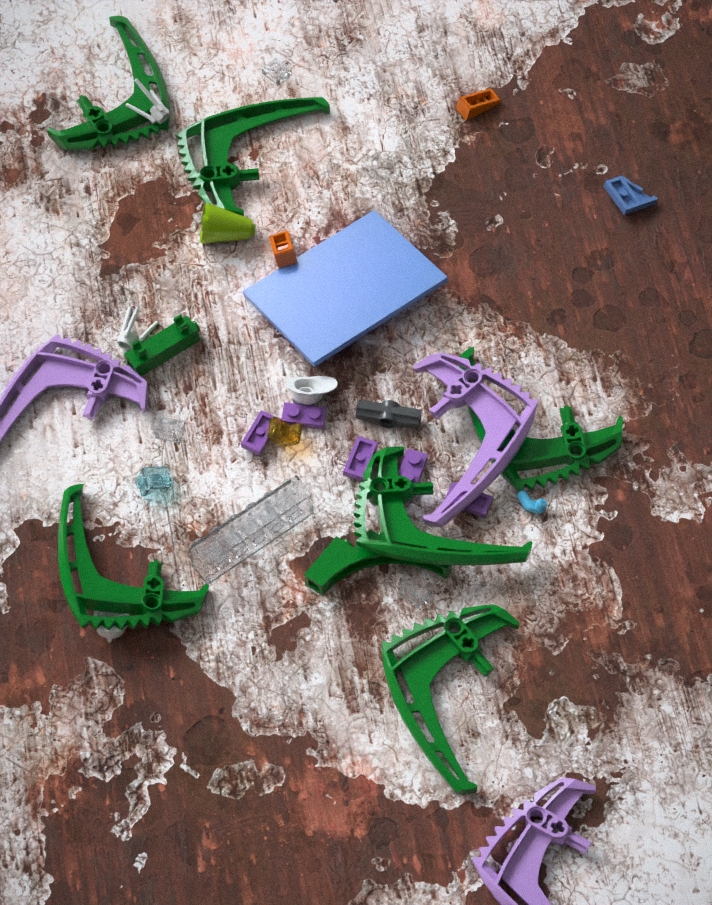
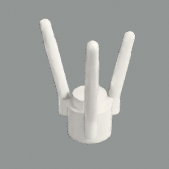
M135 79L139 88L154 104L150 109L151 115L129 103H126V107L149 119L153 124L156 121L162 124L171 113L152 89L149 93L138 79Z
M128 307L121 333L117 339V344L125 350H131V344L137 340L141 343L159 324L158 321H155L137 339V333L132 330V327L139 312L138 307L135 308L130 322L129 318L132 307Z

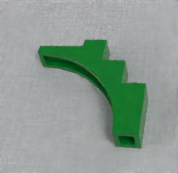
M369 529L367 532L368 539L382 541L380 532H374ZM336 536L304 574L305 585L323 596L334 584L346 576L368 567L383 564L411 565L432 571L447 579L452 573V565L424 564L394 559L374 553L358 545L353 547L348 540H342Z

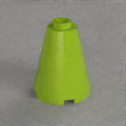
M210 203L204 204L200 243L250 240V237L255 235L256 224H252V219Z

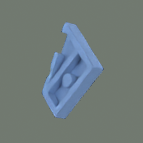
M623 176L607 180L603 185L624 215L655 205L658 201L656 196L649 197L642 192L643 188L631 183L630 180Z

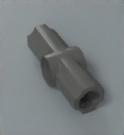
M359 400L355 416L356 419L378 422L380 426L385 428H393L399 425L418 429L422 410L403 407L392 400H384L382 403Z

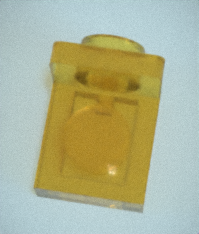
M277 416L272 417L269 421L267 438L284 448L299 444L302 425L300 423L289 425Z

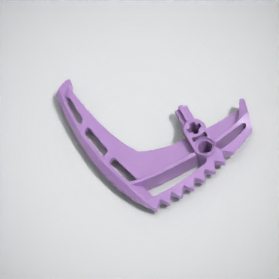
M59 334L55 335L40 346L22 364L0 396V443L22 412L47 388L74 386L89 389L86 396L88 402L83 417H86L87 420L95 419L99 406L107 402L110 395L122 397L140 404L142 413H145L148 403V383L130 366H120V359L111 360V353L102 355L101 348L92 350L91 344L82 346L81 340L71 343L70 337L62 340ZM57 347L81 353L99 362L94 364L52 353ZM39 364H42V366L38 369V371H37V372L35 373V375L31 378V380L27 383V385H26V386H23V384L26 382V380L29 378V376L33 373V371L37 368V366H38ZM19 393L20 395L8 411L5 418L1 419L6 409L10 405L11 401L15 397V395Z
M441 352L427 356L414 366L415 373L427 371L447 386V391L443 394L444 398L434 405L429 412L438 420L449 409L461 408L467 404L478 416L486 434L473 462L454 489L433 514L423 516V522L426 525L436 528L443 527L457 516L501 474L525 441L534 422L538 407V399H530V392L521 393V385L512 386L511 378L502 380V373L492 374L491 367L482 370L480 363L471 366L468 359ZM456 365H459V366H461V367H463V368H465V369H467V370L464 371L463 369L459 368V367L456 366ZM471 380H477L475 383H469ZM483 380H488L498 385L527 406L523 413L519 416L502 398L487 387ZM516 424L519 427L503 452H498V449ZM490 460H496L476 484H471ZM462 493H465L457 502L449 507Z
M561 778L534 794V802L524 800L523 810L513 808V817L503 818L504 827L495 826L496 836L486 837L489 847H479L481 857H475L472 861L483 883L500 905H518L499 886L501 880L527 905H552L538 885L539 869L543 856L550 843L561 846L567 844L583 854L588 852L592 842L572 832V827L564 819L583 794L595 793V786L577 779ZM559 786H562L543 807L537 806L544 797ZM538 816L542 819V822L533 823L530 818ZM520 820H525L526 828L508 854L499 874H497L485 862L504 836ZM557 828L561 830V832L559 831L557 832V834L553 833V831H556Z

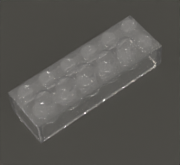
M297 475L291 479L284 480L279 487L269 490L261 499L251 502L243 511L233 514L225 523L215 526L207 535L194 540L188 547L192 567L206 584H211L313 515L312 492Z

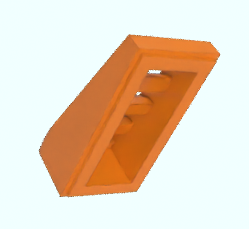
M489 88L459 97L456 109L465 120H468L501 104V100Z
M289 231L269 236L278 268L297 263Z

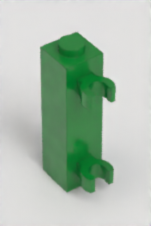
M181 314L173 319L174 323L159 333L142 343L139 340L132 343V349L124 353L126 365L130 366L142 377L199 342L200 328L195 321H191L188 316L182 318Z

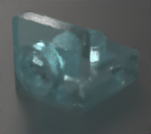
M167 466L143 467L136 477V486L140 490L141 496H147L148 492L152 489H169L173 484Z

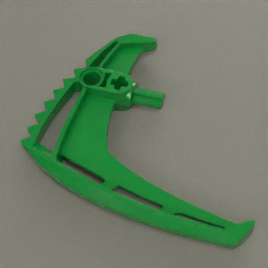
M110 16L109 21L112 27L117 28L127 52L133 73L134 93L120 106L107 113H104L100 107L93 106L87 96H79L80 99L76 100V102L82 109L86 122L61 131L47 128L48 136L58 147L64 150H92L98 145L106 148L109 144L117 147L120 142L127 145L130 140L138 142L140 137L149 139L150 133L158 135L161 129L169 130L170 116L162 124L156 122L140 129L122 133L149 121V119L126 107V103L135 106L151 115L150 109L154 105L136 84L135 79H138L149 93L151 90L149 84H155L161 102L170 112L169 96L160 68L142 37L128 18L124 16ZM126 32H127L128 35L131 37V39L134 41V43L136 44L137 47L133 46V44L131 43L130 39L128 38ZM138 55L144 57L152 76L145 75Z
M323 97L268 101L226 110L190 125L176 135L177 139L180 140L177 143V146L181 148L179 156L183 157L181 164L186 166L184 172L189 174L188 181L194 182L193 189L199 190V197L204 203L213 204L205 191L211 192L216 206L244 216V211L235 207L231 190L240 185V181L260 180L259 169L239 170L235 165L228 163V154L233 140L250 130L293 116L315 111L330 114L329 103ZM201 134L204 167L201 168L200 173H197L190 157L187 138Z
M474 347L467 349L460 355L461 358L468 359L471 366L476 365L473 359ZM467 405L475 431L482 444L486 432L478 416ZM566 405L564 408L559 409L563 424L560 428L562 437L549 439L526 437L516 455L501 472V475L518 492L522 491L524 487L533 491L536 484L545 488L548 481L556 485L559 478L567 481L569 474L579 476V469L589 470L590 463L600 464L621 448L622 416L618 417L614 426L583 433L581 426L575 422L572 407ZM513 429L502 443L503 449H505L516 433ZM564 463L569 465L541 476L521 479L517 471L544 468Z
M402 446L386 447L372 456L363 473V480L365 482L359 484L361 491L356 493V497L359 499L354 505L357 508L354 511V516L357 519L353 525L358 528L355 530L354 535L359 537L356 540V545L386 557L435 565H496L522 563L528 560L533 545L532 541H529L522 547L491 545L448 539L418 530L408 517L403 504L416 495H432L434 493L433 483H412L407 477L398 476L397 459L403 456L405 449ZM377 463L379 465L378 477L371 480L373 467ZM367 499L372 505L377 507L382 541L368 539L365 526Z
M84 484L72 485L64 490L58 531V565L64 596L81 628L84 629L91 625L97 630L103 625L107 630H110L113 626L123 630L128 625L134 630L138 625L148 628L150 622L159 626L161 620L175 622L199 614L206 599L209 584H204L199 591L163 590L164 581L161 578L162 563H158V560L149 562L148 576L144 578L143 588L119 584L100 576L92 563L83 531L80 496L83 493ZM74 502L73 524L68 526L67 516L69 504ZM73 535L76 560L73 562H69L67 551V537ZM74 570L78 572L82 594L75 593L71 572ZM86 609L101 612L139 615L119 617L90 616L87 615Z
M494 604L463 608L459 615L450 611L447 618L437 614L435 621L426 618L424 625L414 623L412 631L403 628L402 637L392 635L391 643L382 642L383 667L394 704L420 749L456 794L477 792V785L468 781L445 738L432 703L430 684L439 671L456 656L467 661V663L472 662L483 677L491 674L494 667L482 654L483 649L478 644V641L505 626L519 629V622L505 609ZM473 615H477V616L472 617V618H470V619H468V620L462 621V619H465V618L470 617V616H473ZM439 627H444V631L429 639L397 662L393 652L394 649L417 636ZM458 629L459 632L451 633L449 632V630ZM401 671L414 703H407L399 687L395 676ZM417 712L421 714L435 742L427 741L412 713ZM436 752H440L459 779H456Z

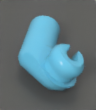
M525 490L520 491L516 495L527 512L537 514L545 512L547 508L546 500H531Z

